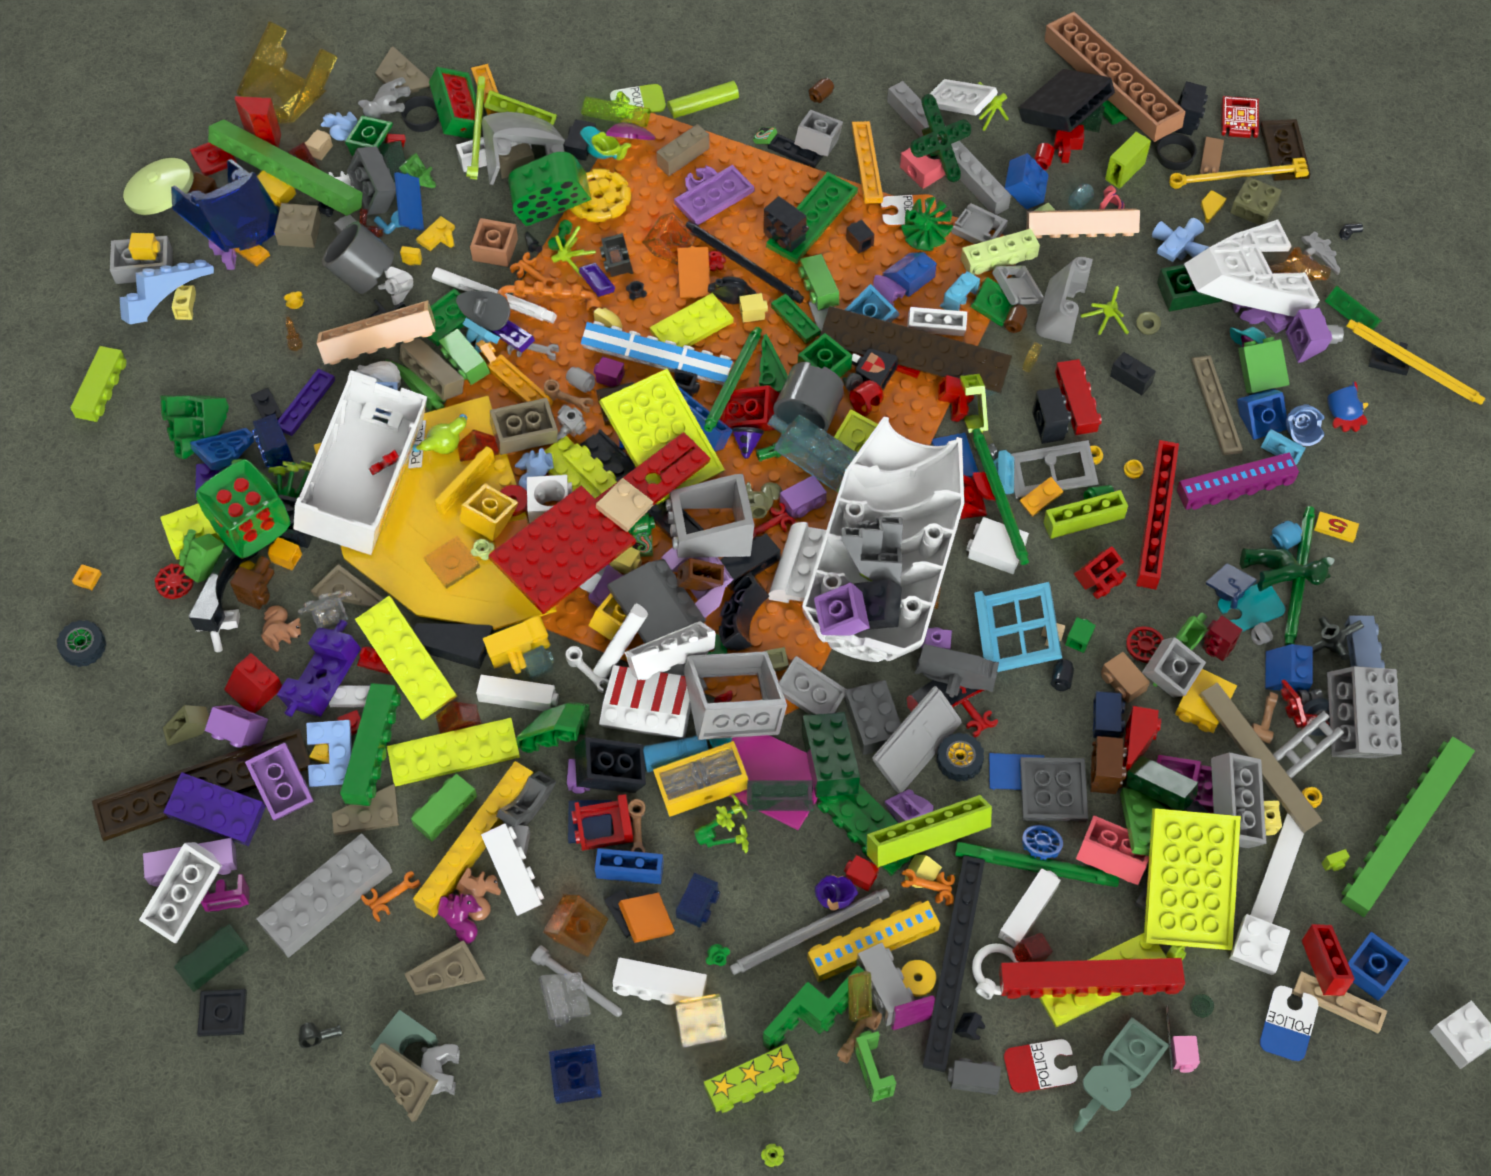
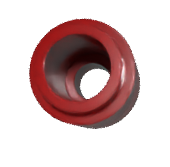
M1049 143L1039 144L1034 160L1043 170H1047L1051 166L1055 151L1054 147Z

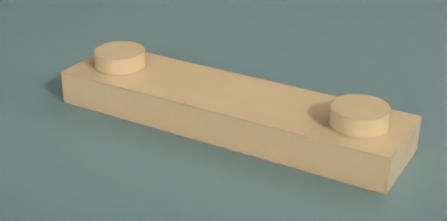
M1302 971L1292 994L1302 998L1303 993L1310 994L1318 1000V1006L1376 1033L1380 1032L1387 1014V1010L1347 992L1344 996L1323 995L1317 978Z

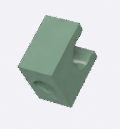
M399 1010L372 1044L371 1048L375 1054L380 1044L386 1043L403 1055L406 1047L414 1042L425 1043L429 1048L437 1046L439 1042L434 1033Z

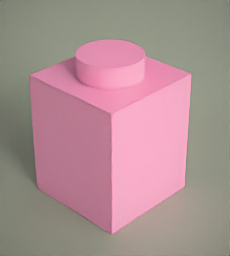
M1173 1036L1171 1039L1173 1069H1179L1182 1073L1194 1071L1200 1063L1197 1037Z

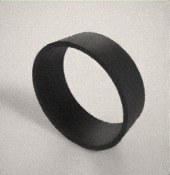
M415 96L404 103L405 109L401 112V115L409 129L416 132H425L433 129L439 123L440 119L433 98ZM427 106L437 112L433 120L424 124H414L406 120L407 114L416 107Z
M1168 134L1161 138L1157 144V159L1162 166L1170 170H1183L1189 167L1197 153L1193 140L1182 134ZM1178 144L1190 152L1191 159L1185 162H1172L1164 158L1160 150L1166 145Z

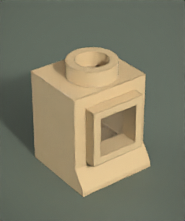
M316 130L303 143L306 154L321 161L333 147L331 136L327 132Z

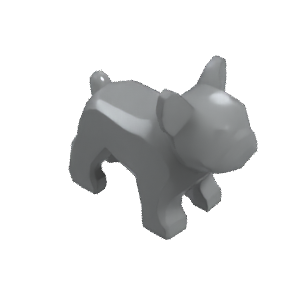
M400 77L382 85L373 101L360 100L358 104L363 108L364 115L380 119L382 114L396 111L403 112L405 109L404 104H396V100L402 96L408 97L411 91L409 86L395 88V86L406 83L405 79Z
M444 1044L432 1048L423 1047L421 1049L423 1052L421 1068L439 1080L431 1095L443 1091L455 1095L456 1082H454V1076L443 1074L442 1065L448 1061L459 1063V1047L454 1044Z

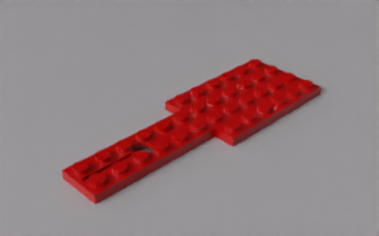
M683 432L624 476L623 479L654 502L653 505H655L706 466L711 458ZM655 473L660 476L661 482L659 484H648L645 479L646 476ZM618 482L596 498L581 485L488 555V559L542 614L553 608L636 543V539L628 531L623 530L596 509V504Z

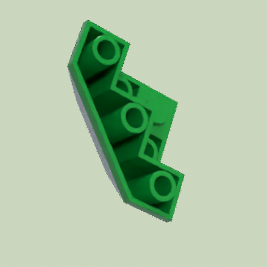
M567 703L544 710L517 736L518 748L523 752L532 753L533 751H539L540 745L544 747H558L559 739L566 742L571 740L577 741L580 734H586L590 716L589 704Z

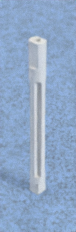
M438 267L435 268L432 275L433 280L465 292H498L494 288ZM507 293L505 294L510 309L554 324L557 317L554 312Z

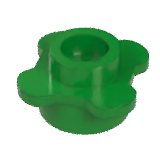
M720 944L712 945L707 951L706 963L708 965H725L730 949Z

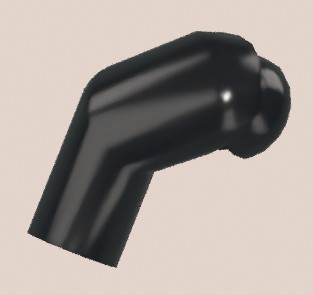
M1345 224L1339 232L1340 238L1348 240L1353 233L1362 232L1363 224Z

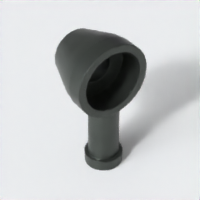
M305 1023L300 1027L299 1045L302 1048H309L320 1044L323 1039L335 1036L340 1037L342 1036L341 1027L336 1025V1027L319 1031L314 1023ZM315 1038L313 1045L307 1042V1040Z

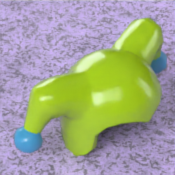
M461 414L450 424L441 423L433 426L428 431L426 439L420 444H414L412 450L414 452L433 450L440 454L453 452L458 447L460 432L466 427L467 416Z

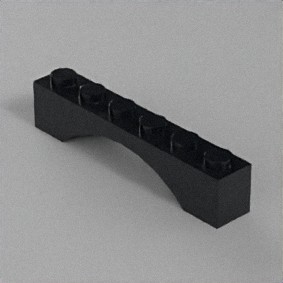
M227 545L222 549V553L215 563L211 575L207 578L202 592L198 595L197 601L189 613V619L195 630L215 631L218 633L226 617L222 605L225 587L240 564L256 556L258 552L241 559Z

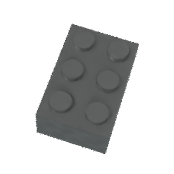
M377 146L357 148L348 167L347 174L354 188L363 192L362 205L367 215L385 213L388 211L396 194V186L390 175V170L387 168Z
M886 680L845 690L844 701L862 754L866 755L877 752L901 725Z

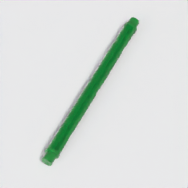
M755 327L750 332L707 416L704 426L707 432H711L716 427L761 338L762 329L760 327Z
M976 428L972 431L973 441L995 496L1016 558L1019 559L1021 565H1026L1029 563L1028 552L1020 535L985 436L979 428Z
M1311 506L1306 507L1303 514L1301 541L1299 542L1296 559L1297 563L1301 565L1308 564L1315 519V508ZM1303 576L1293 580L1288 620L1284 635L1285 646L1294 644L1297 639L1306 579Z

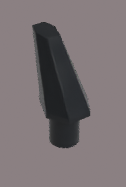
M527 231L525 233V240L528 251L540 253L542 246L538 245L539 242Z

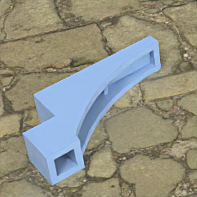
M196 260L195 263H178L177 266L172 267L165 265L161 266L160 269L147 268L143 269V272H137V294L129 293L125 297H120L121 319L128 324L146 322L149 314L168 294L193 279L214 273V267L205 260Z

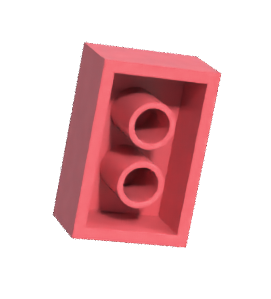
M1093 816L1076 859L1138 885L1147 866L1149 856L1132 853L1127 829Z

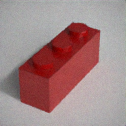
M1311 924L1302 939V944L1323 995L1344 996L1354 981V976L1332 925Z

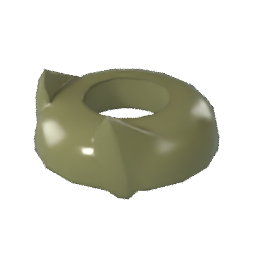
M1144 312L1139 314L1136 326L1141 333L1152 335L1159 330L1161 320L1153 312ZM1149 320L1153 323V327L1145 328L1143 322Z

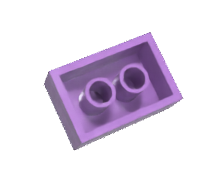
M286 743L245 762L274 821L314 802L313 796Z

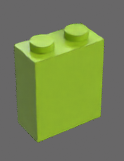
M1135 132L1110 156L1105 180L1120 189L1145 164L1151 140Z

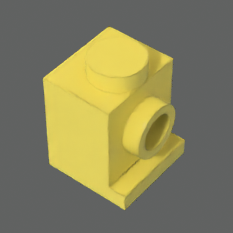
M1264 801L1267 836L1275 835L1282 827L1279 801Z

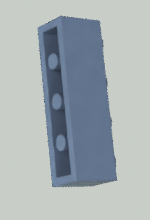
M1349 616L1344 624L1345 627L1359 620L1364 625V628L1347 636L1351 667L1385 668L1384 661L1381 660L1380 656L1382 650L1381 642H1378L1377 638L1379 627L1375 623L1374 616Z

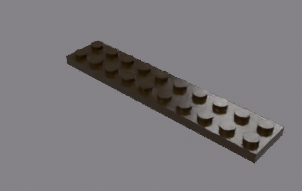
M829 306L820 334L822 336L826 333L848 352L863 356L868 349L885 352L897 356L898 365L942 378L946 375L960 378V376L980 374L985 389L1000 394L1012 360V355Z
M300 729L93 800L92 804L101 838L103 841L169 819L163 812L181 772L240 794L257 788L245 762L283 743L288 745L300 772L308 770V765H311Z

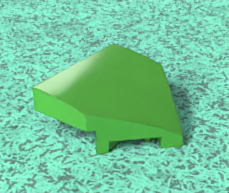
M417 153L411 155L399 167L403 174L408 173L410 176L419 178L420 186L436 187L430 175V172L433 170L430 166L426 169Z

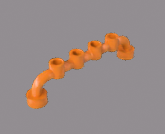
M517 280L514 285L501 287L497 292L506 297V299V293H514L517 296L533 294V296L538 298L544 295L552 296L555 299L570 297L573 300H580L581 298H586L590 300L587 302V312L594 315V311L597 308L602 309V303L598 301L597 297L589 291H582V287L577 284L572 285L571 290L563 289V285L560 283H554L552 288H544V283L535 282L533 287H528L524 281Z

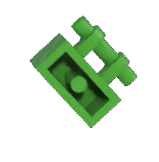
M190 529L183 539L184 547L179 554V565L184 566L183 573L199 583L207 580L211 575L214 565L222 553L224 544L210 533L196 538V531Z

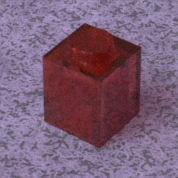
M1042 933L1021 940L1012 950L1018 962H1044L1053 952Z

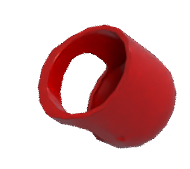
M868 380L851 390L849 399L855 411L866 417L871 413L872 406H879L884 399V393L878 383ZM864 405H866V412L862 411Z

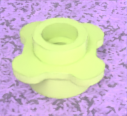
M478 539L474 543L471 555L487 560L488 555L495 548L494 544L489 543L485 539Z

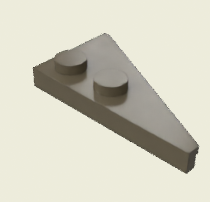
M339 564L311 590L312 595L316 597L373 607L383 600L381 596Z

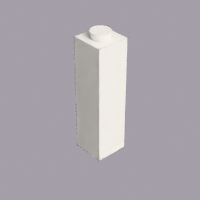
M487 675L480 676L476 692L478 702L539 711L557 706L559 694L555 691V685Z
M1044 869L1040 870L1001 928L999 938L1018 949L1059 886L1061 880L1058 879L1055 873L1045 871Z

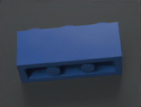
M597 849L595 863L597 879L653 884L662 883L663 854Z

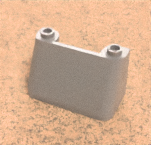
M1077 257L1050 278L1036 324V333L1039 336L1071 344L1079 307L1075 302L1066 300V297L1074 298L1078 292L1085 293L1093 259Z

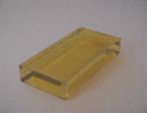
M864 971L848 976L849 1020L856 1022L871 1017V973Z

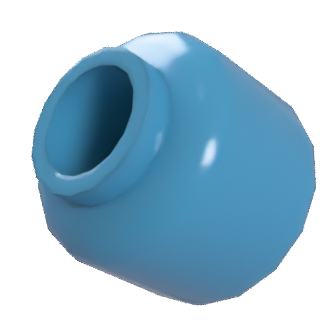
M1284 521L1272 529L1270 538L1276 548L1288 550L1301 541L1302 530L1297 523Z

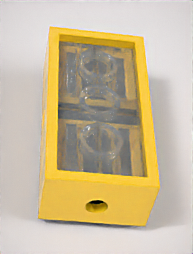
M734 741L653 769L669 817L750 788L746 771Z

